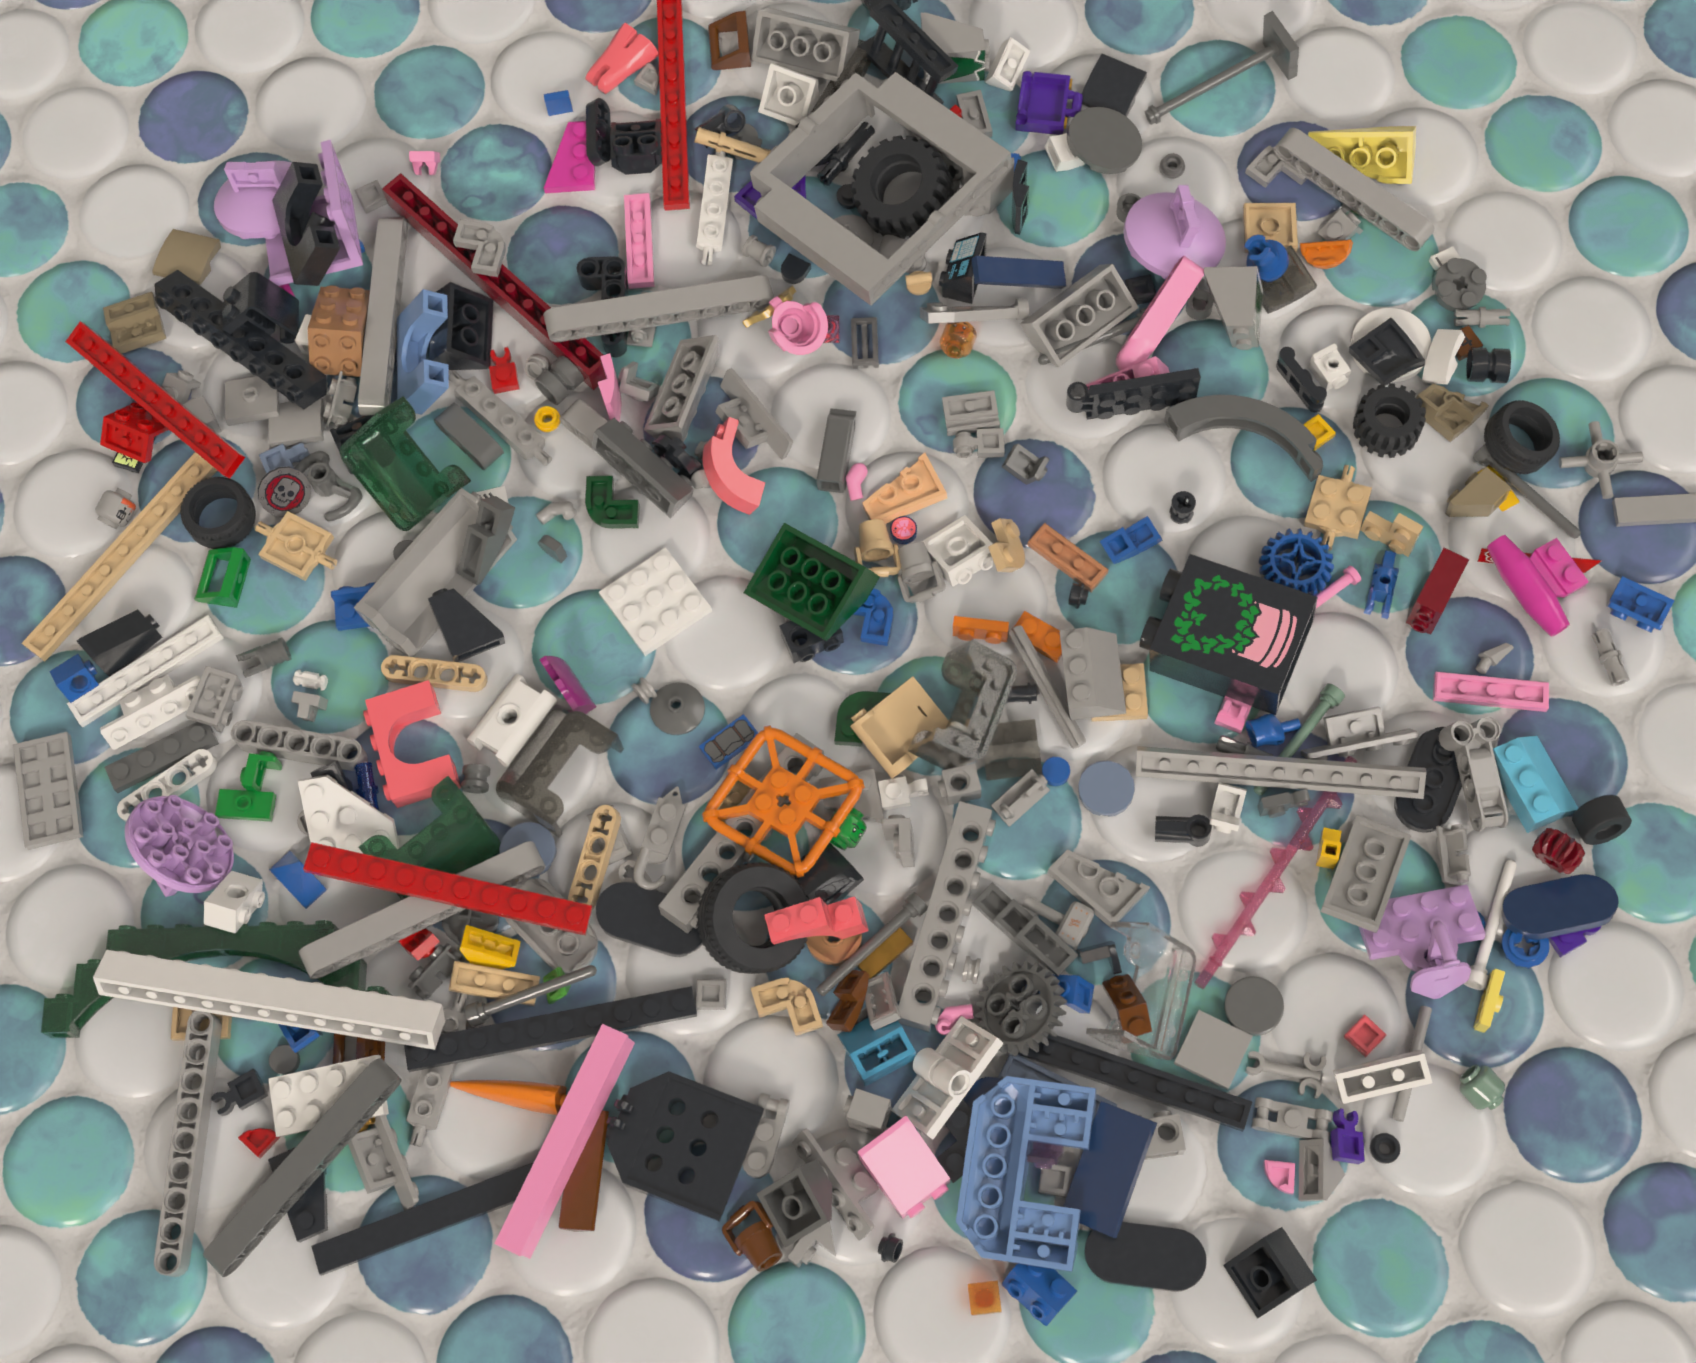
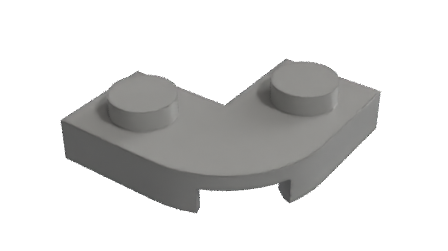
M1271 146L1266 147L1246 168L1245 172L1265 188L1280 171L1300 185L1307 180L1305 176L1280 160L1274 152V147Z
M460 219L453 240L455 247L476 250L471 266L473 273L498 277L506 251L502 236L490 224Z

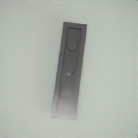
M195 722L105 766V770L113 789L120 793L169 769L194 751L199 749L208 750L218 745L219 742L211 726Z

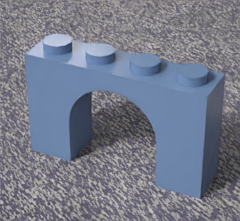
M423 289L397 317L398 410L422 415L449 388L448 364L426 359L432 335L448 318L447 295Z

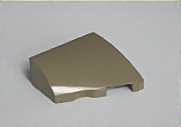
M1434 383L1416 397V399L1421 398L1423 402L1421 407H1425V422L1449 442L1453 441L1470 427L1489 406L1481 401L1480 405L1464 400V394L1448 391L1445 387Z

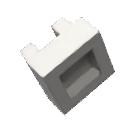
M297 691L293 692L291 701L299 705L297 717L311 722L315 721L318 709L326 711L328 700L322 696Z

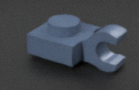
M299 443L288 450L281 444L259 454V457L267 474L278 467L289 466L294 468L293 463L300 462L307 457L309 451L304 447L303 443Z

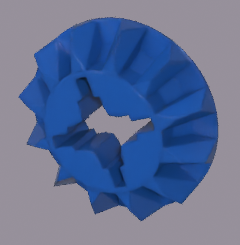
M1509 929L1502 936L1501 948L1504 950L1506 959L1512 961L1516 967L1521 966L1529 969L1540 965L1548 956L1550 949L1548 938L1531 940L1524 938V935L1518 932L1515 934ZM1522 937L1526 943L1534 945L1528 949L1527 956L1523 948L1514 947L1522 941Z

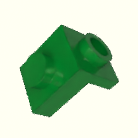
M270 752L249 753L246 767H243L241 770V785L247 791H261L266 769L282 770L283 764L277 759L275 754Z

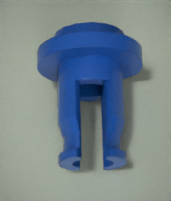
M1254 235L1246 241L1244 247L1249 252L1246 265L1247 267L1257 266L1262 281L1271 282L1277 280L1285 273L1289 265V255L1280 242L1265 240L1263 235Z

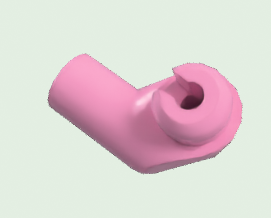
M863 463L854 464L845 476L850 501L863 498L861 484L868 473V469Z
M972 1004L946 1007L938 1017L937 1025H935L937 1032L941 1035H947L961 1016L966 1019H974Z

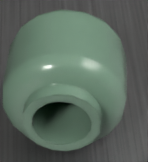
M1476 1064L1468 1068L1459 1079L1461 1081L1460 1092L1474 1108L1481 1110L1488 1107L1490 1110H1493L1503 1102L1502 1094L1505 1090V1084L1490 1067L1485 1065L1479 1067Z

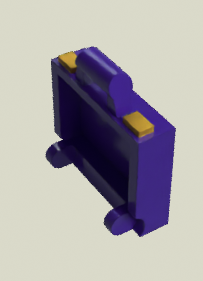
M1030 71L1022 73L1015 131L1054 135L1063 134L1064 129H1066L1067 118L1075 117L1081 111L1083 100L1081 93L1071 91L1073 79H1070V75L1041 72L1031 73ZM1068 99H1072L1071 109H1067Z

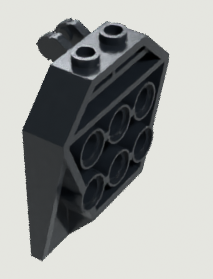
M670 1071L630 1088L628 1095L624 1094L621 1100L616 1099L614 1107L620 1112L618 1118L608 1117L606 1122L610 1125L606 1133V1139H609L607 1145L622 1183L630 1189L720 1222L765 1109ZM675 1103H684L685 1110L682 1114L677 1116L671 1114V1107ZM708 1115H716L718 1117V1123L713 1128L703 1126V1121ZM664 1130L674 1131V1137L669 1143H661L659 1140L660 1134ZM699 1142L705 1143L707 1145L705 1153L701 1156H694L692 1154L693 1146ZM652 1158H661L662 1166L659 1170H648V1163ZM687 1170L694 1171L695 1179L693 1182L682 1184L680 1181L682 1173Z

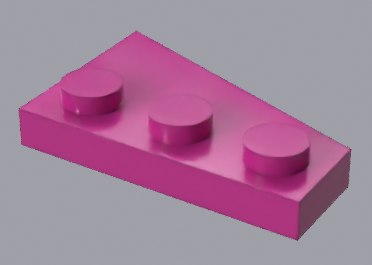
M586 121L568 122L544 186L545 194L595 190V166L588 159L586 152Z

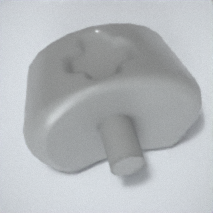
M700 468L691 476L690 481L695 489L711 488L704 469Z

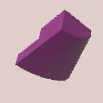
M544 656L539 659L578 719L597 707L566 661L556 656Z

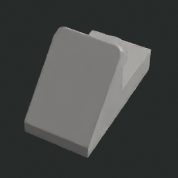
M830 1221L801 1238L787 1257L788 1260L798 1268L802 1263L807 1265L817 1251L814 1248L816 1243L836 1257Z

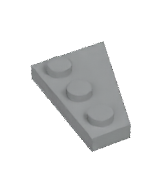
M1066 850L1049 867L1047 872L1082 904L1091 908L1094 914L1111 929L1150 889V886L1143 883L1139 885L1126 879L1127 876L1116 872L1115 874L1101 868L1098 863L1070 850Z

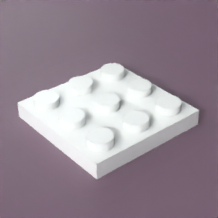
M666 547L599 591L601 598L644 656H647L712 612L711 606Z

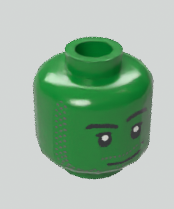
M852 808L839 827L841 831L837 837L831 839L830 843L844 851L847 848H855L867 830V826L862 820L864 815L857 809ZM837 810L833 813V815H832V817L830 818L829 822L831 821V819L833 818V816L835 815V813L837 812Z

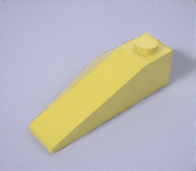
M1388 126L1312 131L1308 133L1309 137L1367 177L1385 184H1412L1416 150V126Z

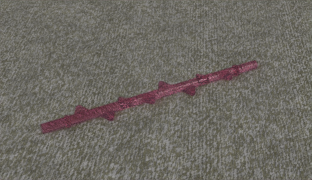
M1348 756L1344 762L1357 763V760ZM1324 791L1313 808H1298L1296 812L1302 821L1301 826L1285 849L1271 848L1269 852L1275 864L1255 893L1243 891L1240 893L1239 897L1245 908L1227 935L1218 933L1212 935L1211 938L1217 950L1208 958V963L1194 982L1196 986L1201 989L1206 987L1217 969L1222 967L1223 960L1240 935H1255L1256 931L1251 922L1252 917L1269 892L1283 893L1286 890L1280 876L1298 850L1311 851L1313 849L1308 835L1326 808L1340 809L1343 804L1337 792Z

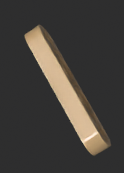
M399 655L386 657L381 664L383 675L388 681L393 683L414 685L429 680L434 688L478 692L488 682L485 671L476 664ZM395 664H397L402 670H395L394 674H392L389 668H394ZM425 666L428 668V673L425 677L416 678L414 676V671L417 667ZM446 669L455 671V675L450 681L440 679L441 673ZM474 673H477L480 679H475L474 683H471L469 678H465L473 677Z
M609 805L599 806L593 813L568 896V900L577 902L578 897L585 896L588 898V901L583 904L592 905L593 909L600 894L621 823L620 813ZM609 813L612 816V820L605 823L601 820L602 816H607ZM598 828L609 832L608 835L597 832ZM598 838H603L605 841L604 849L599 853H595L592 849L594 841ZM595 865L597 868L595 878L586 880L584 876L585 869L588 866ZM581 883L592 886V889L581 887Z

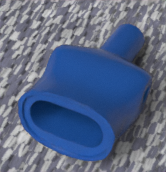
M1265 714L1258 719L1246 721L1247 734L1255 748L1264 745H1280L1285 741L1284 733L1299 730L1301 727L1298 718L1280 722L1274 714Z

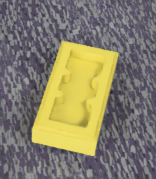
M1494 969L1489 973V980L1486 989L1483 990L1473 1026L1474 1030L1484 1033L1491 1026L1494 1012H1499L1503 1002V996L1499 995L1505 971Z

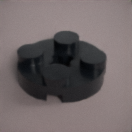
M662 433L652 442L655 445L653 450L659 458L664 457L674 468L680 470L677 473L679 476L682 474L690 480L691 476L702 467L696 458L689 456L685 451L686 445L678 437L670 439L666 434Z

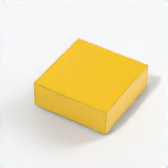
M1319 414L1303 424L1317 439L1313 451L1335 437L1336 432Z

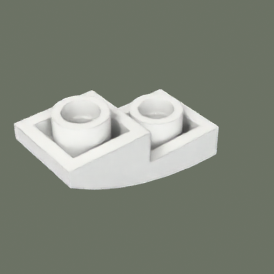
M1437 330L1424 366L1422 377L1424 383L1448 385L1458 365L1455 355L1465 338L1462 330Z

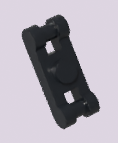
M1283 347L1279 352L1276 363L1278 372L1311 412H1320L1327 396L1326 389L1314 384L1309 371L1302 369L1295 360L1294 349Z

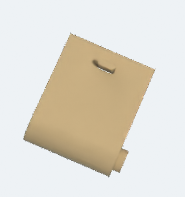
M914 676L867 712L865 708L851 718L854 723L850 726L891 779L901 773L914 760L954 729Z

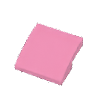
M609 353L600 356L607 379L599 381L598 385L609 420L615 418L620 421L621 392H619V382Z

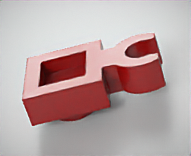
M504 347L505 355L500 358L496 356L495 350L490 352L491 359L495 366L489 367L494 394L520 389L516 364L511 362L512 356L508 347Z

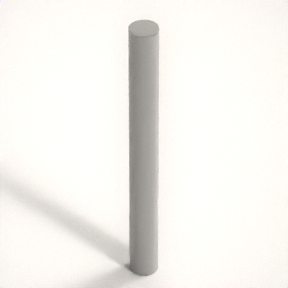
M1420 1006L1409 1052L1422 1051L1432 1012L1430 1007ZM1412 1088L1398 1092L1392 1119L1404 1122Z

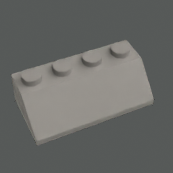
M774 8L758 10L751 60L768 65L774 63L796 72L842 83L856 56L860 29Z
M1103 264L1098 265L1022 321L1020 325L1032 345L1040 353L1045 354L1053 365L1060 367L1139 307L1114 265ZM1087 338L1078 346H1075L1062 353L1056 354L1054 351L1068 344Z
M716 335L680 340L644 428V431L655 439L662 433L666 434L670 439L678 437L683 442L687 438L689 427L697 413V407L702 395L706 391L707 382L715 368V362L719 355V338Z

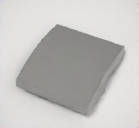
M323 398L306 409H302L292 402L279 403V416L269 418L268 430L271 448L281 444L286 447L299 443L324 441L323 422H325V418L323 417Z

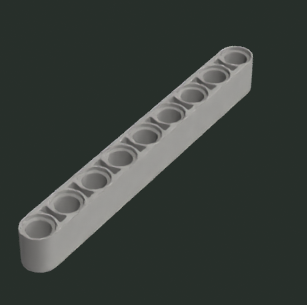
M379 218L377 222L358 394L360 415H388L390 410L397 343V317L400 314L408 237L406 218Z
M759 275L554 307L545 311L543 316L549 339L553 342H562L762 310L770 305L769 301L774 298L769 278Z
M529 841L456 875L513 887L540 874L545 870L546 866L534 842ZM410 896L300 949L299 955L310 979H318L463 911L465 908Z
M194 1011L189 1016L187 1022L154 1257L156 1271L171 1277H179L185 1274L190 1264L212 1103L211 1097L213 1095L222 1029L221 1021L216 1015L202 1011ZM209 1018V1027L204 1031H200V1023L204 1019ZM205 1047V1056L200 1060H196L198 1049ZM197 1076H201V1085L193 1090L192 1081ZM197 1105V1115L189 1119L188 1110L192 1106ZM189 1135H193L194 1141L192 1146L185 1149L184 1139ZM188 1164L189 1174L184 1179H181L179 1176L180 1169ZM184 1194L185 1204L182 1208L177 1209L175 1201L178 1196ZM179 1224L181 1234L177 1239L173 1240L171 1237L172 1228ZM175 1255L177 1264L174 1269L168 1270L167 1260L170 1256Z

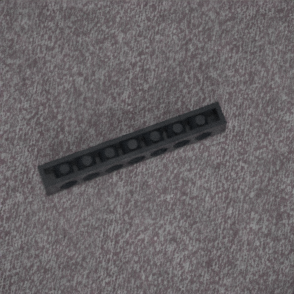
M179 270L154 284L155 301L161 309L171 313L179 322L189 326L197 335L204 337L215 348L229 355L233 361L240 363L254 376H258L268 383L272 389H276L286 396L290 402L297 404L302 409H306L327 394V378L325 374L251 322L246 321L231 335L222 329L224 302Z

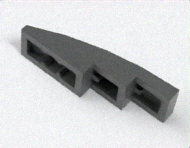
M993 882L973 901V906L1056 976L1059 977L1078 957V954L1036 915L1033 917L1015 899L1011 900Z

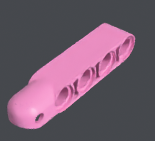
M1184 255L1179 259L1118 352L1116 365L1119 370L1148 359L1204 275L1202 267Z

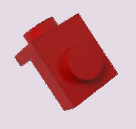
M425 928L398 942L409 955L419 961L421 958L424 959L430 956L440 941L432 932Z

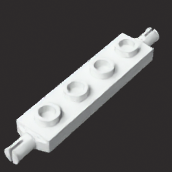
M721 151V153L716 152L715 155L708 154L696 242V248L703 250L701 261L703 265H706L708 256L707 266L712 265L713 252L721 251L733 162V158L726 157V152Z

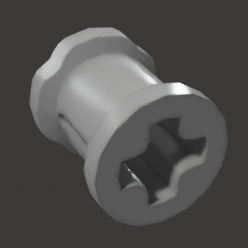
M755 235L749 236L742 249L743 256H750L760 261L763 267L771 263L776 252L774 245H766L759 241Z

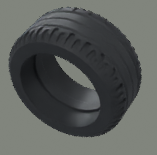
M1515 400L1502 406L1488 420L1484 429V442L1491 457L1501 467L1516 474H1530L1538 471L1555 456L1560 446V433L1550 414L1537 404L1525 400ZM1509 424L1521 428L1529 435L1535 451L1523 447L1515 440L1510 431Z
M209 477V479L206 478L201 480V482H197L196 485L194 484L187 491L180 507L181 520L188 533L197 543L211 549L228 548L235 546L237 543L239 544L240 541H243L249 535L256 519L254 503L246 490L238 482L227 477ZM221 498H230L237 501L236 512L226 524L216 528H205L199 525L202 511L211 502Z

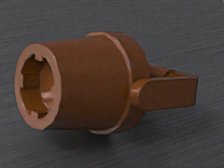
M750 1201L746 1205H742L722 1227V1233L733 1251L738 1256L744 1254L759 1272L769 1269L783 1256L772 1233L773 1224L762 1203L759 1201ZM755 1209L762 1221L749 1226L736 1238L731 1230L743 1222Z

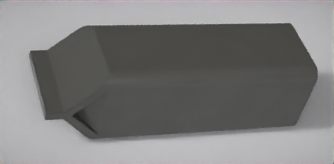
M830 408L816 479L817 487L820 491L844 493L845 476L848 472L855 431L856 411Z

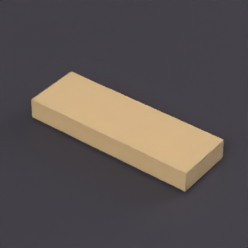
M455 961L449 991L498 1000L538 985L540 976ZM536 998L520 1004L535 1006Z

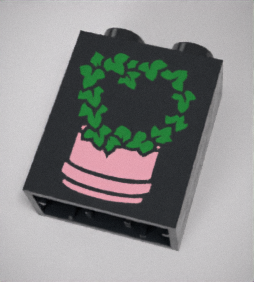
M1190 554L1182 572L1170 568L1164 579L1159 599L1169 604L1163 619L1149 616L1144 626L1139 647L1149 650L1150 671L1222 697H1230L1256 709L1276 715L1313 624L1318 597Z

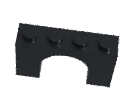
M303 162L291 163L272 202L294 284L319 286L339 252L340 246L334 227L309 225L304 236L301 235L310 217L312 204L323 186L318 165Z

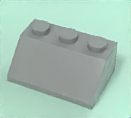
M1088 627L1061 630L1060 640L1070 720L1126 714L1116 634Z

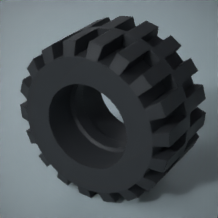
M1389 383L1388 387L1381 384L1377 386L1376 390L1374 388L1368 390L1367 395L1364 394L1361 398L1353 422L1354 436L1356 439L1360 438L1359 445L1362 448L1367 446V452L1370 454L1377 452L1378 457L1382 458L1384 454H1388L1389 458H1395L1396 453L1400 456L1406 454L1407 449L1411 450L1415 446L1426 421L1425 407H1421L1423 404L1421 398L1416 399V393L1413 390L1408 392L1406 391V386L1403 385L1397 388L1394 383ZM1379 414H1391L1397 417L1403 426L1397 428L1386 427L1377 420L1376 416Z

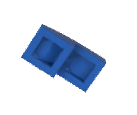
M1146 516L1125 530L1123 527L1102 539L1100 543L1113 564H1117L1138 555L1163 540L1149 517Z

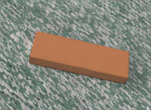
M1046 523L1028 541V547L1080 585L1083 582L1084 588L1089 589L1091 593L1108 574L1109 570Z

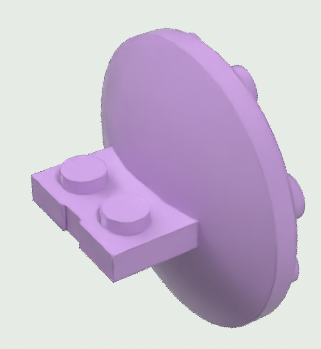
M227 162L224 170L228 180L221 186L214 201V211L220 225L227 232L239 236L241 239L275 238L280 233L272 200L291 162Z
M1178 185L1175 193H1155L1141 198L1131 207L1124 222V239L1131 256L1145 268L1162 276L1165 280L1183 255L1204 269V267H1217L1225 252L1226 237L1221 223L1213 212L1191 196L1188 185Z
M176 795L146 799L139 803L128 816L125 824L127 847L141 869L156 880L165 897L175 895L177 891L187 893L210 891L216 888L231 872L234 862L233 842L219 824V819L215 814L208 813L194 803L183 800ZM215 828H219L224 835L217 837Z

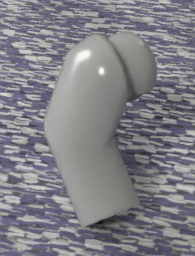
M569 501L552 502L538 512L536 517L544 525L555 516L561 514L565 520H570L576 516L577 511Z

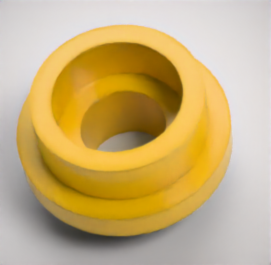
M550 406L541 407L534 416L535 425L543 432L554 431L560 425V414L555 408ZM545 419H552L550 422L544 423Z

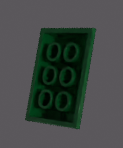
M783 523L743 593L827 641L866 602L880 576L856 561Z

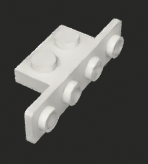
M166 675L153 680L149 685L136 692L127 694L125 698L119 701L124 715L101 727V734L111 748L115 750L188 710L201 678L194 676L175 687L170 676Z

